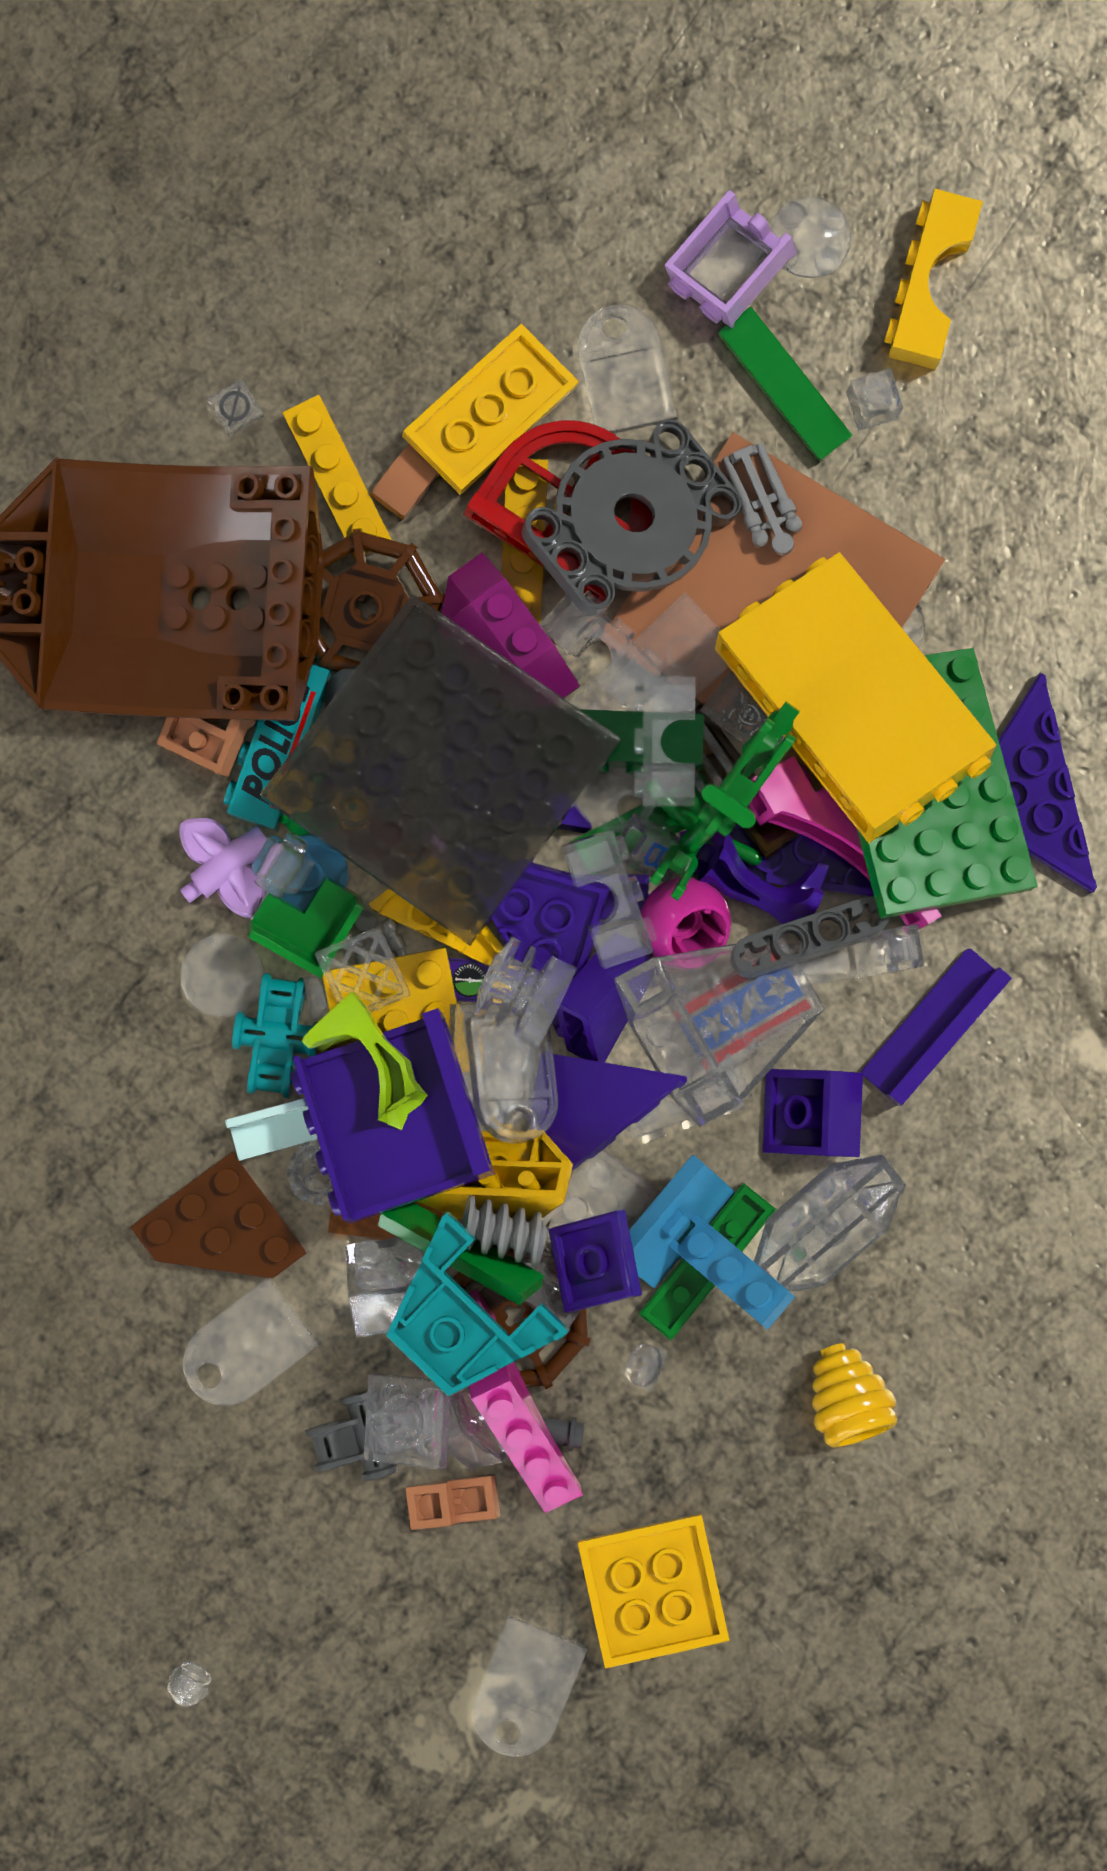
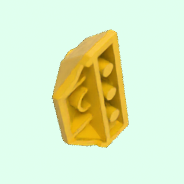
M481 1130L495 1175L417 1201L442 1213L449 1211L456 1219H462L467 1198L469 1195L475 1196L476 1209H479L484 1201L489 1199L492 1202L493 1213L496 1214L502 1203L508 1204L509 1217L512 1218L519 1207L525 1209L526 1221L529 1222L536 1211L542 1213L543 1218L564 1203L573 1164L545 1132Z

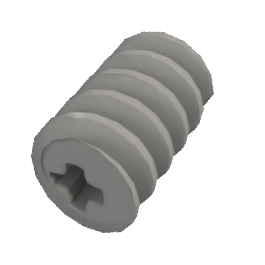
M469 1195L461 1224L476 1239L466 1250H470L475 1242L480 1240L482 1254H487L493 1244H496L498 1258L503 1259L509 1249L512 1248L514 1250L515 1262L520 1263L528 1252L531 1256V1265L537 1267L541 1261L551 1219L546 1226H543L542 1213L536 1211L530 1221L527 1222L525 1209L521 1207L511 1218L509 1217L508 1204L502 1203L495 1214L492 1210V1202L489 1199H486L482 1206L476 1209L475 1196Z

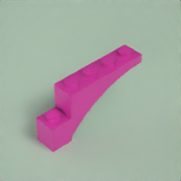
M795 756L778 764L749 804L760 826L769 822L807 836L835 852L870 880L857 828L825 788L817 792L814 791L808 771L805 767L799 765ZM758 775L752 778L751 781L754 782ZM937 908L900 915L911 933L942 917Z
M475 1289L468 1294L496 1321V1317L479 1290ZM515 1362L469 1385L471 1400L545 1513L583 1496L579 1481L541 1417Z

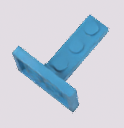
M692 1155L629 1230L638 1276L655 1288L680 1257H682L768 1330L795 1296L709 1225L710 1221L735 1191L702 1161Z

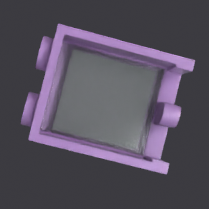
M729 190L664 266L670 278L668 285L678 296L684 300L692 297L701 304L699 309L708 319L716 324L722 320L729 327L733 328L735 326L734 322L784 264L797 253L793 239L789 234L785 232L781 238L771 232L767 220L762 215L755 213L751 217L740 209L736 195Z

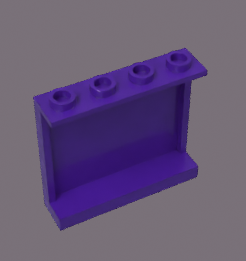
M438 1008L422 1013L423 1019L382 1032L386 1039L411 1061L414 1078L428 1095L420 1106L408 1114L402 1130L377 1120L380 1093L378 1068L371 1054L360 1040L306 1059L300 1056L293 1057L296 1069L290 1071L291 1079L297 1094H304L308 1110L303 1111V1117L309 1134H316L321 1150L315 1151V1156L322 1175L329 1174L333 1190L328 1192V1198L335 1216L341 1215L342 1219L350 1224L495 1175L445 1016Z

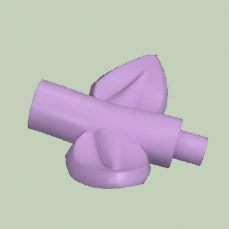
M192 818L180 823V839L186 854L192 861L201 864L199 868L190 874L192 881L180 889L183 896L191 903L202 894L208 898L218 890L222 902L231 911L242 917L251 918L265 895L266 886L262 875L255 867L248 864L271 852L274 849L272 844L258 826L231 841L224 825L216 820Z

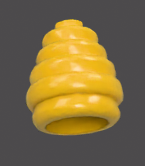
M844 1343L835 1344L820 1351L822 1358L813 1367L817 1377L812 1385L816 1392L812 1399V1406L816 1411L813 1418L814 1425L819 1432L824 1433L825 1442L831 1447H843L873 1438L893 1428L898 1420L896 1413L893 1411L896 1406L895 1397L891 1391L885 1388L883 1378L874 1374L873 1367L868 1362L862 1361L861 1353L856 1349L846 1350Z

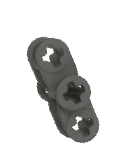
M377 1388L342 1397L341 1403L347 1406L350 1418L324 1423L305 1430L306 1436L312 1438L318 1461L314 1465L316 1472L334 1469L359 1460L362 1461L364 1472L361 1474L362 1481H370L398 1472V1465L393 1464L390 1452L434 1440L433 1433L428 1432L422 1406L425 1405L424 1398L408 1400L378 1410L375 1399L379 1395ZM361 1405H362L363 1408H364L365 1415H366V1419H367V1423L365 1422V1418H364V1415H363V1411H362ZM407 1415L410 1416L414 1432L411 1431ZM326 1437L328 1438V1442H329V1446H330V1449H331V1453H332V1454H330ZM372 1447H374V1449H375V1453H376V1456H377L378 1464L376 1463V1460H375V1456H374V1452H373V1448H372Z

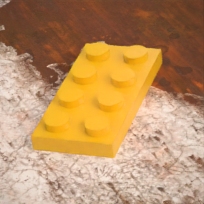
M521 323L403 430L402 437L461 495L498 461L503 452L515 439L534 428L578 387L579 381Z

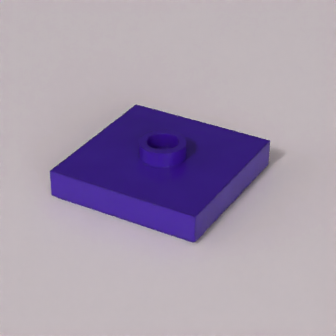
M616 1210L549 1228L564 1313L576 1312L642 1295L625 1210Z

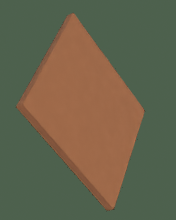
M732 432L714 460V463L728 480L729 477L722 459L729 457L735 451L754 445ZM768 453L788 498L793 500L797 509L795 515L802 521V530L795 534L788 532L786 522L780 525L782 531L790 534L793 538L794 548L792 552L785 556L774 552L772 547V540L774 538L772 529L765 530L769 538L767 545L761 548L754 546L752 532H748L743 521L744 514L740 508L739 513L729 525L724 527L712 525L705 551L696 566L682 579L661 589L646 592L631 591L600 641L601 644L724 718L721 710L726 709L731 704H735L732 699L738 696V689L745 690L746 688L716 652L717 635L719 631L738 620L739 614L748 605L756 601L762 604L772 597L773 591L780 584L789 579L795 582L806 574L807 568L816 560L822 557L828 560L840 552L903 629L946 559ZM759 454L751 456L750 458L766 495L774 493ZM742 460L734 463L733 466L750 502L758 500ZM721 496L711 498V507L715 512L719 514L731 512V505L727 499ZM778 501L772 503L771 506L776 517H781L777 508ZM763 509L755 510V513L759 514L762 523H766L768 520ZM702 534L695 535L688 549L694 554L699 548ZM678 563L667 573V576L681 570L686 564ZM746 694V701H748L749 696ZM750 694V703L754 704L755 700ZM754 704V705L757 706L764 714H766V713L761 709V707H760L758 704ZM743 705V706L740 708L739 713H738V716L740 715L741 709H742L745 705ZM731 708V709L727 712V715H726V718H725V719H727L729 712H730L733 708ZM736 712L734 713V717H732L731 722L735 720ZM759 721L756 722V723H755V722H754V723L747 722V723L756 724V725H757V724H759ZM743 725L745 731L753 730V727ZM784 736L780 738L776 746L785 738ZM791 746L785 756L788 758L795 756L800 765L810 770Z

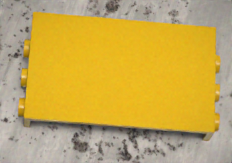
M838 552L828 560L825 557L816 560L807 568L806 574L795 582L789 579L780 584L773 591L772 597L762 604L756 601L748 605L739 614L738 620L718 632L715 650L768 717L771 712L780 709L785 701L800 710L789 732L796 738L792 745L793 749L866 841L871 843L900 822L904 826L912 823L925 811L923 806L933 799L941 802L948 798L958 789L957 783L969 775L971 779H974L984 773L992 765L990 759L997 744L844 556Z

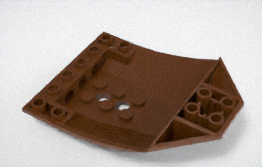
M56 457L0 515L1 662L41 709L172 718L297 721L319 643L324 566L313 467L155 465L61 459ZM206 587L211 595L210 602L204 609L196 610L191 602L192 594L197 588ZM245 588L249 594L248 603L243 609L236 610L233 606V597L238 590Z

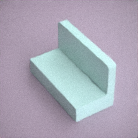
M303 1098L225 1120L226 1127L231 1130L238 1160L241 1161L317 1140L316 1134H309L304 1121L303 1111L308 1110L306 1099Z

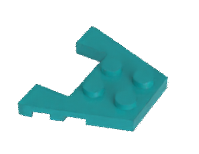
M449 1211L441 1217L437 1230L424 1253L420 1266L386 1334L447 1396L564 1337L570 1330L541 1302L516 1330L509 1334L446 1273V1269L476 1238Z

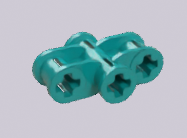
M264 973L260 987L257 1018L246 1017L244 1012H237L233 1028L232 1049L239 1050L241 1046L253 1047L248 1073L247 1093L254 1094L256 1090L281 1093L283 1098L289 1099L293 1086L290 1071L295 1070L293 1057H296V1053L307 1054L309 1057L317 1055V1047L311 1049L302 1041L288 1038L289 1036L304 1037L318 1023L314 1022L313 1025L300 1024L305 1000L306 978L300 977L297 981L272 978L271 973ZM274 992L291 993L292 995L290 997L274 995ZM247 1031L265 1032V1035L248 1034ZM262 1075L279 1076L280 1080L264 1079Z

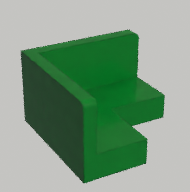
M324 876L304 911L267 890L246 925L247 936L317 977L322 978L364 908L362 897L327 876Z

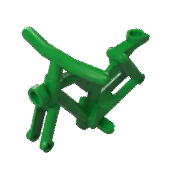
M785 701L780 709L771 712L761 727L743 745L742 755L718 787L715 784L704 786L702 797L706 803L697 817L689 812L659 780L652 778L646 782L645 789L677 824L688 831L683 835L678 845L674 844L668 848L658 868L649 880L651 883L657 886L668 868L681 875L670 895L678 901L685 892L686 886L698 866L696 855L699 849L705 843L714 845L711 838L716 832L727 837L736 823L743 828H750L755 824L756 815L748 806L795 742L796 738L789 732L800 710ZM788 734V735L776 746V744L778 743V741L780 740V738H781L783 735ZM756 769H763L754 782L748 779L749 775ZM732 839L738 855L744 863L757 866L762 862L763 857L758 850Z

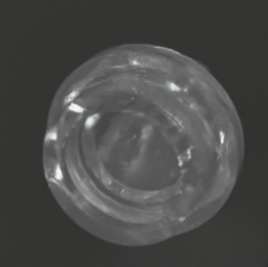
M191 1661L183 1662L180 1667L174 1668L169 1675L167 1689L170 1692L171 1699L176 1704L185 1707L197 1704L208 1695L211 1677L199 1664Z

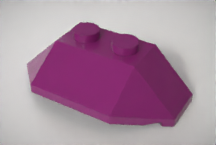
M483 552L448 576L438 633L487 700L529 708H552L581 687L553 642L505 577Z

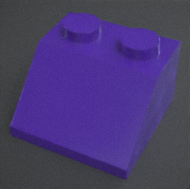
M766 1069L763 1153L860 1157L863 1073L829 1070Z

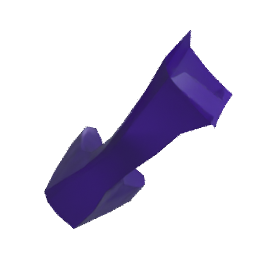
M716 832L711 838L714 845L707 843L704 852L699 859L698 881L712 884L725 896L752 904L770 913L781 924L815 914L824 894V891L820 890L829 865L820 861L816 862L792 885L777 888L761 880L747 869L739 857L730 835L724 837L719 832Z

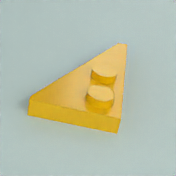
M433 855L369 903L373 911L513 979L522 973L518 965Z

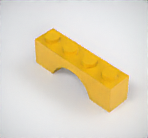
M934 189L929 202L922 200L915 224L923 226L919 241L911 240L905 264L912 265L909 280L901 278L894 302L902 305L898 319L890 318L884 339L885 343L891 344L888 354L889 358L936 370L942 357L951 319L943 314L932 300L928 283L929 273L942 259L955 254L967 253L973 241L983 201L939 189Z

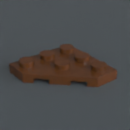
M234 1151L131 1226V1229L152 1258L158 1262L275 1278L308 1253L244 1164L238 1160V1156Z

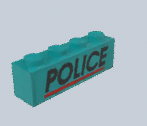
M312 665L297 721L256 720L253 725L256 729L252 741H245L239 753L237 764L243 767L238 781H230L223 803L229 805L227 813L231 817L275 832L279 831L282 823L279 819L282 815L281 807L270 805L267 801V794L273 788V777L277 775L285 777L286 773L290 770L300 771L325 699L326 686L332 676L330 670Z

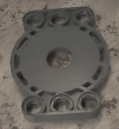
M665 420L655 427L649 442L644 440L618 439L603 442L586 450L569 466L563 476L556 494L554 510L547 507L533 509L527 515L521 530L525 543L575 606L584 614L598 616L603 614L611 605L615 596V588L624 591L646 592L665 588L682 579L696 566L705 551L712 525L716 527L729 525L739 513L742 503L738 491L688 429L678 421ZM664 432L674 434L679 440L680 447L675 450L665 449L659 442V435ZM618 449L635 450L634 453L624 452L613 455L611 453L612 450ZM599 454V460L594 462L587 470L580 467L585 461ZM690 464L700 466L705 472V480L702 482L691 481L685 474V466ZM572 476L576 485L570 497H565L566 485ZM721 496L727 499L731 505V512L728 514L715 512L711 507V498ZM623 498H634L643 502L652 512V525L642 532L625 530L618 524L615 518L614 508L616 503ZM535 520L547 521L553 528V535L548 538L536 536L531 529V523ZM702 534L699 548L694 554L688 549L695 535ZM563 552L574 554L579 561V568L574 571L564 570L558 564L557 556ZM678 563L686 564L681 570L667 576V573ZM588 585L599 586L605 593V601L600 604L589 602L584 596L583 589Z

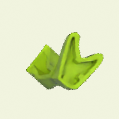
M351 992L309 1030L302 1039V1042L308 1048L317 1047L323 1053L351 1038L359 1039L371 1054L378 1068L380 1093L377 1120L402 1130L408 1114L420 1106L428 1095L415 1080L411 1061L386 1039L369 1009L357 993Z

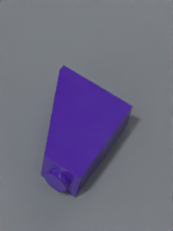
M614 931L554 1000L567 1051L582 1059L599 1062L607 1060L654 974L649 950L643 942L633 937L627 938Z

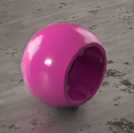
M680 877L662 883L647 897L641 909L640 932L648 950L661 962L676 968H696L713 960L725 947L731 932V914L728 904L721 893L712 885L698 881L697 878L691 877L685 892L678 901L672 898L670 895Z

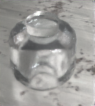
M287 832L284 838L280 836L268 837L252 864V871L256 875L254 882L260 888L276 897L283 898L285 894L298 893L314 866L313 857L306 851L309 844Z

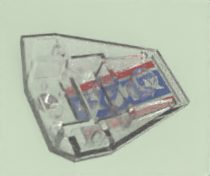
M780 936L779 946L781 950L787 954H793L783 936ZM765 940L768 944L766 949L758 953H752L749 948H745V953L740 958L742 962L750 961L752 967L756 966L760 956L771 953L770 940ZM731 944L651 958L614 978L630 1027L655 1070L687 1077V1083L681 1088H676L670 1095L699 1127L736 1108L825 1010V1006L799 963L759 977L745 978L737 974L731 966L730 957L736 945ZM771 953V961H776Z

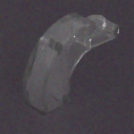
M918 925L883 930L875 938L788 966L787 968L798 987H805L924 967ZM839 938L828 939L827 941H836ZM801 942L780 946V948L787 954H797L801 951L802 944ZM785 973L777 981L773 980L775 990L791 988L785 985Z

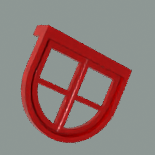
M575 420L554 421L534 427L523 433L507 447L479 490L472 497L463 515L545 568L522 537L521 529L525 520L496 501L521 465L558 489L561 479L529 459L537 451L557 444H577L593 448L603 442L620 438L600 426ZM618 449L611 451L612 455L624 452L634 453V451L630 449ZM599 454L589 460L584 470H587L594 462L599 460ZM575 483L573 486L566 485L564 492L567 495L566 497H570L576 485ZM630 498L629 523L627 524L615 516L618 524L630 532L647 530L651 525L652 512L643 502ZM549 523L543 532L531 525L533 533L538 537L548 538L553 535V528ZM563 552L557 556V562L564 570L574 571L579 568V561L574 554ZM588 585L583 589L584 595L596 603L600 604L605 601V593L599 586Z

